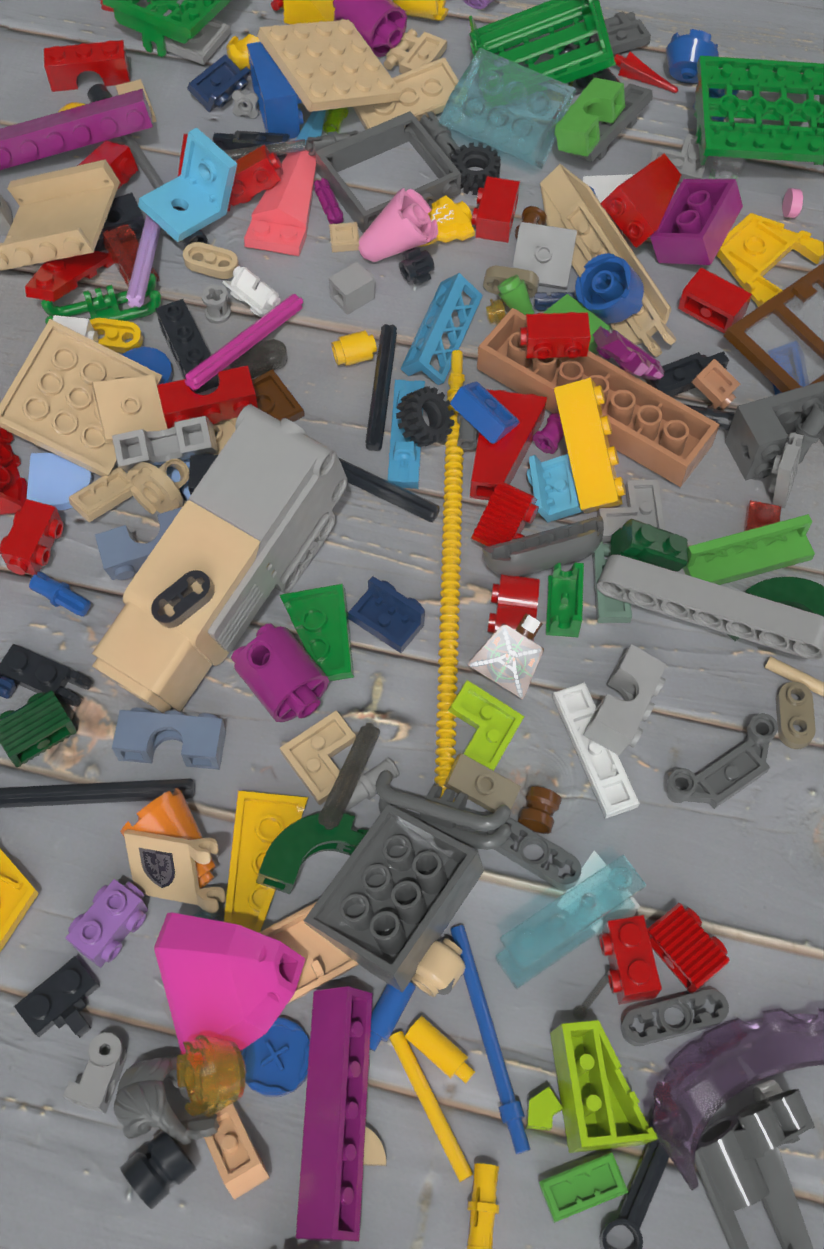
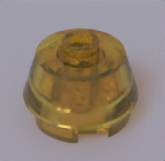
M198 1035L194 1040L183 1042L186 1053L177 1056L178 1088L186 1087L190 1102L184 1106L186 1111L192 1116L204 1114L206 1117H212L238 1101L245 1089L246 1067L237 1044L233 1041L205 1035Z

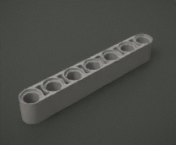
M611 555L608 557L597 583V589L610 598L803 658L820 659L824 655V617L621 555Z

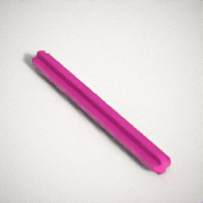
M296 294L287 297L185 375V384L190 386L192 390L200 388L217 375L219 371H222L300 311L304 302L302 297L299 298Z

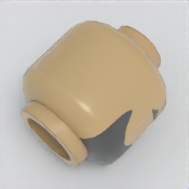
M445 938L442 942L435 941L418 964L416 973L411 979L412 982L420 990L432 997H435L437 994H449L465 971V963L460 957L462 950L449 939Z

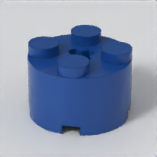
M607 253L598 255L586 263L581 277H577L575 292L579 302L587 310L606 324L624 321L641 310L643 306L644 285L640 276L627 261L614 254Z

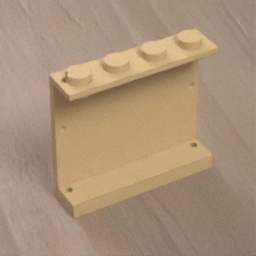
M106 160L10 181L7 189L18 203L19 208L5 241L0 243V271L94 252L120 181Z

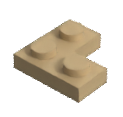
M336 710L280 747L281 754L319 806L330 799V796L335 795L348 785V781L330 758L356 742V735Z

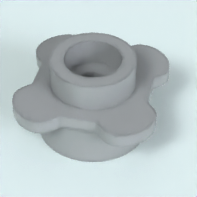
M235 90L232 94L234 99L233 113L236 116L247 115L250 118H256L259 113L256 109L258 105L257 94L250 90Z

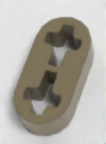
M491 266L486 269L483 286L488 292L498 295L500 291L497 286L509 277L518 275L520 280H524L529 297L532 298L537 293L539 277L530 270Z

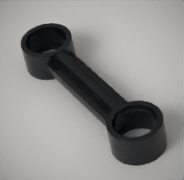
M666 1106L660 1108L650 1117L648 1126L649 1128L653 1127L658 1139L649 1143L618 1218L606 1224L602 1229L599 1239L601 1249H609L606 1241L607 1234L617 1225H624L631 1231L635 1240L634 1249L643 1248V1237L640 1231L643 1220L672 1151L683 1145L690 1135V1122L685 1113L680 1109ZM669 1114L675 1116L680 1121L682 1136H680L677 1142L673 1144L666 1143L657 1134L656 1119L661 1115Z

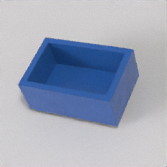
M261 41L247 44L252 87L254 93L258 96V107L266 132L284 133L290 135V139L297 138L300 133L299 125L304 124L301 108H298V104L302 103L301 99Z

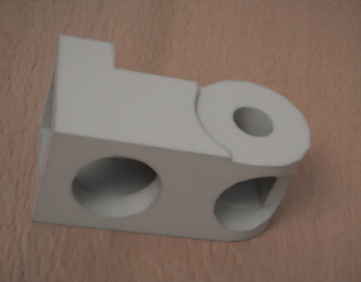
M104 1032L94 1037L89 1044L88 1055L90 1059L80 1083L77 1084L69 1081L63 1097L70 1103L106 1114L125 1065L127 1051L116 1035Z

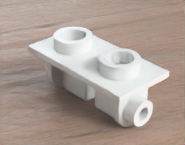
M236 267L233 271V280H223L222 282L231 290L230 294L234 298L250 305V311L257 316H264L281 302L279 294L265 282H260L257 289H255L260 278L246 267Z

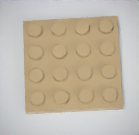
M349 20L274 25L259 28L257 37L309 112L399 101L402 91Z
M49 319L0 403V427L101 477L109 476L117 463L114 443L105 444L92 388L93 382L154 374L156 383L159 385L162 375Z

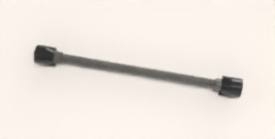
M103 84L93 85L87 93L91 103L112 97L107 87ZM131 133L120 136L125 145L130 147L134 159L154 189L164 185ZM178 206L173 207L176 210L182 211ZM200 229L183 239L182 242L185 246L194 242L207 244L208 239Z

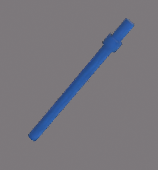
M464 925L451 928L450 931L453 942L462 950L460 957L465 963L463 976L502 1105L498 1107L502 1123L508 1126L516 1155L525 1153L531 1149L522 1119L525 1117L521 1102L516 1101L465 927Z

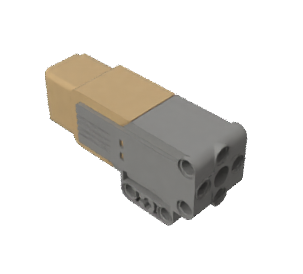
M247 405L240 412L236 420L235 432L126 588L123 595L125 606L92 652L97 657L92 665L93 668L164 714L165 711H169L171 708L179 712L182 711L210 667L221 664L229 652L233 650L274 587L285 594L293 589L331 532L335 523V515L332 509L347 486L346 474L334 450L310 438L296 423L285 418L280 421L252 405ZM193 570L203 571L207 574L215 586L213 598L181 625L167 628L162 626L153 617L151 606L154 599L184 574ZM197 581L191 585L193 591L197 594L203 591ZM169 604L164 606L165 614L169 617L173 616L175 613L173 607Z

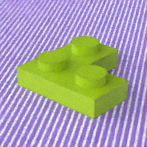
M468 680L462 685L448 709V712L476 729L462 754L493 771L525 717Z

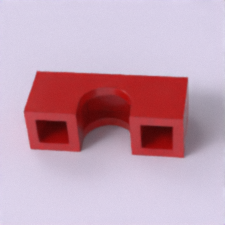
M123 40L44 48V67L52 92L78 90V75L85 71H93L99 74L105 86H115L130 82L129 63Z
M248 365L219 371L220 384L214 392L207 395L194 393L185 384L184 381L186 379L157 385L167 429L175 427L174 422L206 416L212 424H216L220 421L237 418L247 405L258 408Z

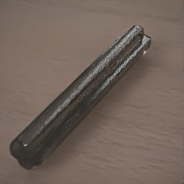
M366 723L365 726L360 728L321 810L318 822L324 825L327 830H332L339 825L379 738L380 730L374 727L373 723Z

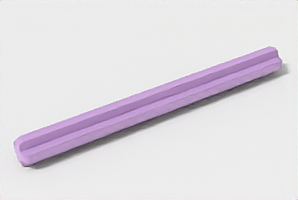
M146 215L126 296L128 299L127 304L130 307H141L144 303L161 227L148 215Z

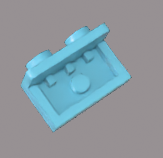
M565 454L544 462H540L536 455L530 456V468L527 469V477L533 487V496L537 499L535 505L539 506L537 513H540L548 523L583 512L580 509L569 455Z

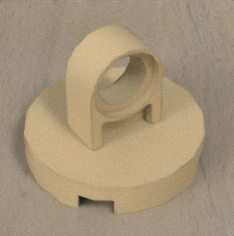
M170 459L159 468L146 462H140L128 471L126 480H131L133 486L130 488L132 495L152 515L156 511L164 513L183 507V498L179 489L189 479V468L182 460ZM168 467H174L179 471V482H173L167 476L166 471Z

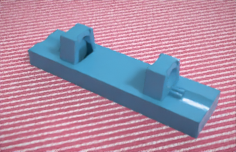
M395 380L387 481L401 488L419 489L421 447H418L414 441L409 442L411 437L405 438L402 435L405 429H399L398 427L402 420L396 419V413L401 412V410L397 409V406L402 402L400 399L403 396L424 388L425 381Z

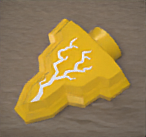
M446 195L432 203V211L428 215L431 221L436 219L438 235L431 242L418 247L428 246L436 241L445 243L455 239L463 241L475 236V231L471 224L472 214L467 204L463 201L455 204Z

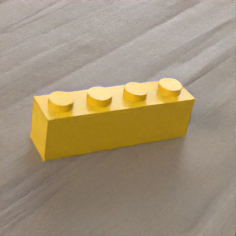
M591 378L555 387L556 401L581 511L588 514L599 511V508L623 505L621 496L626 495L622 477H617L614 465H618L619 460L615 446L610 447L607 435L612 434V428L608 415L603 416L601 405L605 404V397L601 385L596 386Z

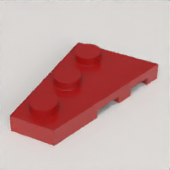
M94 251L93 253L44 262L26 284V297L55 302L77 288V282L82 278L91 279L97 275L98 268L102 266L109 268L114 264L113 254Z

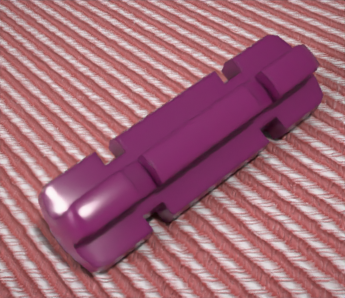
M325 178L316 180L314 182V190L319 197L318 199L327 215L329 223H342L344 221L341 208L338 207L339 204L330 188L328 180Z

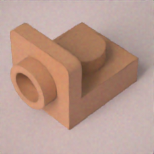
M715 359L692 381L713 403L711 405L714 406L713 409L720 407L722 410L736 398L732 392L740 385Z

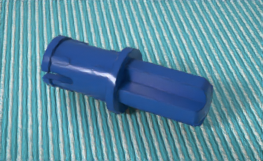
M37 572V575H33L30 580L29 588L48 598L55 607L61 605L80 616H85L91 607L90 601L71 591L67 583L55 581L43 572Z

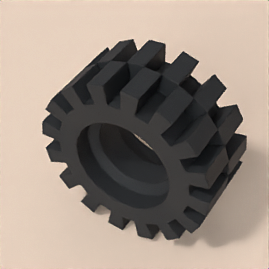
M473 142L469 143L468 148L464 144L460 146V150L456 149L454 151L451 162L461 173V189L464 188L463 193L468 194L469 191H473V195H477L479 187L484 188L487 176L500 178L501 159L496 150L492 151L491 146L487 145L486 148H483V143H478V146H474ZM470 167H480V168H482L483 170L473 171V170H469L468 168H470Z
M430 386L408 393L400 399L402 402L397 406V409L401 410V412L396 413V419L402 420L398 427L399 429H405L402 435L405 438L411 437L409 442L414 441L418 447H426L448 438L447 435L453 431L450 427L454 426L455 420L450 419L454 415L453 410H448V406L451 405L450 401L444 402L443 399L446 395L443 392L438 393V389L435 387L430 389ZM422 408L428 415L429 426L423 419Z

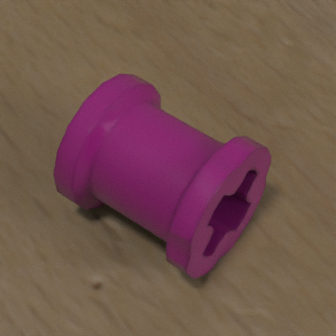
M552 413L547 418V424L542 431H537L533 435L535 445L544 453L554 454L558 449V443L564 437L560 414Z

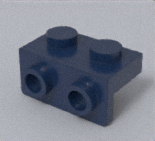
M225 54L188 84L187 89L210 113L217 106L219 108L224 107L235 90L242 91L247 87L249 83L247 78L251 70L247 66L240 70Z
M372 576L368 580V590L348 612V619L399 653H402L424 627L425 609L414 598H407L397 592L389 582L380 581Z

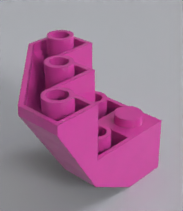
M173 912L167 913L154 946V951L181 1054L208 1070H214L265 1035L294 996L306 958L281 941L238 924Z

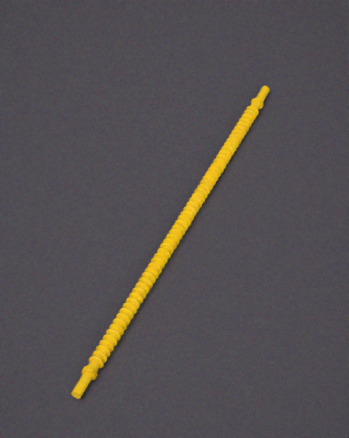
M454 350L451 353V373L448 376L450 389L447 391V400L450 403L459 388L463 386L465 375L462 374L463 352L461 350ZM451 405L448 406V410H453L454 415L450 419L455 421L454 426L450 427L453 430L452 433L447 435L448 438H446V464L444 465L446 470L444 473L446 478L444 480L445 495L443 496L445 500L443 503L445 508L443 515L445 517L443 518L444 526L442 527L444 532L442 535L444 540L442 542V547L444 548L442 555L444 557L441 559L443 564L441 567L443 572L441 575L443 580L441 588L443 590L440 592L443 598L440 600L442 605L440 613L442 615L439 617V620L442 622L439 625V629L442 631L439 633V638L441 639L439 647L442 649L438 651V655L441 657L438 660V664L441 665L438 668V673L441 675L437 678L438 682L441 683L437 686V690L441 692L437 695V699L441 702L437 703V708L440 711L436 713V717L440 720L436 722V726L440 729L436 731V736L439 739L435 741V744L439 746L435 750V754L439 756L435 759V763L439 766L434 769V772L438 774L434 778V782L442 787L440 798L447 789L444 784L455 762L452 756L456 754V750L452 747L456 745V741L452 738L457 735V732L453 730L457 726V723L454 721L456 716L448 712V709L456 697L455 692L458 690V687L455 685L458 682V678L455 676L458 673V669L455 667L458 664V660L455 657L459 655V652L456 650L459 646V643L456 641L459 638V634L456 631L459 630L457 623L460 619L457 615L460 609L457 606L460 604L458 599L460 596L458 590L460 583L458 581L461 578L459 575L461 571L459 566L461 559L459 556L461 555L460 540L462 535L460 532L462 527L460 524L462 519L460 517L462 516V511L460 509L462 508L461 501L463 499L461 495L463 492L461 487L463 480L461 478L463 477L462 462L464 458L462 455L464 450L460 448L461 446L457 445L460 424L457 422L458 412Z

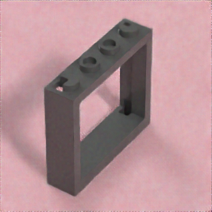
M411 111L315 151L317 173L321 178L328 180L335 197L352 220L357 222V226L362 233L368 229L391 200L365 210L337 172L404 143L410 142L438 177L437 180L414 189L424 198L430 208L432 203L445 195L452 199L460 194V171Z

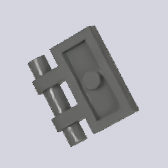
M619 12L614 17L604 19L613 54L650 44L651 35L640 19L636 20L634 12L626 14L625 12ZM598 33L594 34L593 36L599 41Z

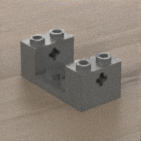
M824 381L737 406L725 443L745 481L756 477L762 479L772 474L775 458L777 455H781L788 439L787 434L796 432L797 426L800 423H804L814 403H824ZM823 426V428H822L821 431H820V433H821L820 441H821V443H822L823 446H824V426Z

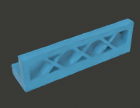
M460 273L440 283L400 368L406 375L410 376L422 371L437 385L444 383L451 368V353L454 350H459L483 296ZM462 291L472 298L469 305L464 306L461 295ZM452 312L458 313L459 327H454L451 316ZM442 334H448L449 349H444L441 338ZM437 355L440 364L439 372L429 364L432 356Z

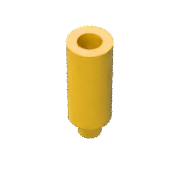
M421 1016L406 1033L405 1038L450 1079L456 1075L466 1084L475 1074V1071L465 1063L469 1057L425 1017Z

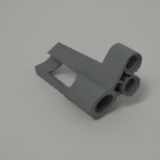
M799 1089L787 1090L748 1105L737 1114L714 1122L695 1140L694 1145L696 1149L691 1155L730 1249H749L734 1211L753 1205L761 1200L782 1249H814L779 1150V1146L795 1143L800 1140L798 1135L815 1128Z

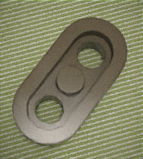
M788 682L782 686L776 696L778 736L785 746L791 749H802L809 745L816 732L813 695L806 685L800 682ZM791 694H797L801 700L793 699ZM793 725L801 726L804 732L796 731Z

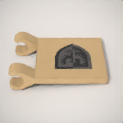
M130 829L124 832L133 885L141 890L144 895L198 905L207 913H216L219 909L218 902L224 903L226 901L225 891L221 887L199 889L195 861L200 864H208L211 861V853L217 854L219 852L216 839L201 838L189 840Z

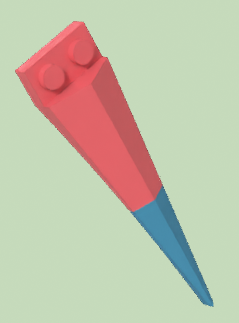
M326 110L313 111L281 164L282 168L279 169L281 180L275 187L265 191L251 215L252 220L244 237L245 247L300 256L307 237L316 173V156L309 155V151L306 149V140L308 137L322 136Z

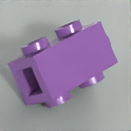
M113 879L109 885H104L99 889L93 898L94 904L84 915L81 914L73 920L68 929L69 934L65 939L76 950L101 968L105 962H111L119 954L122 948L121 942L130 931L134 933L145 921V913L148 908L142 900L144 893L130 882L123 886Z

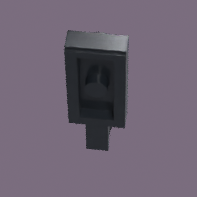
M235 131V134L214 133L213 142L227 155L229 153H240L243 156L265 144L270 153L275 152L279 158L287 156L290 146V135L284 133Z
M724 351L709 357L698 352L662 366L664 376L661 379H645V381L652 387L672 397L696 388L692 381L714 359L726 370L729 359Z

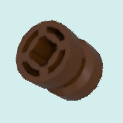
M532 786L529 788L526 796L527 808L521 810L518 822L533 832L549 834L555 822L552 816L554 812L559 810L562 798L550 789Z

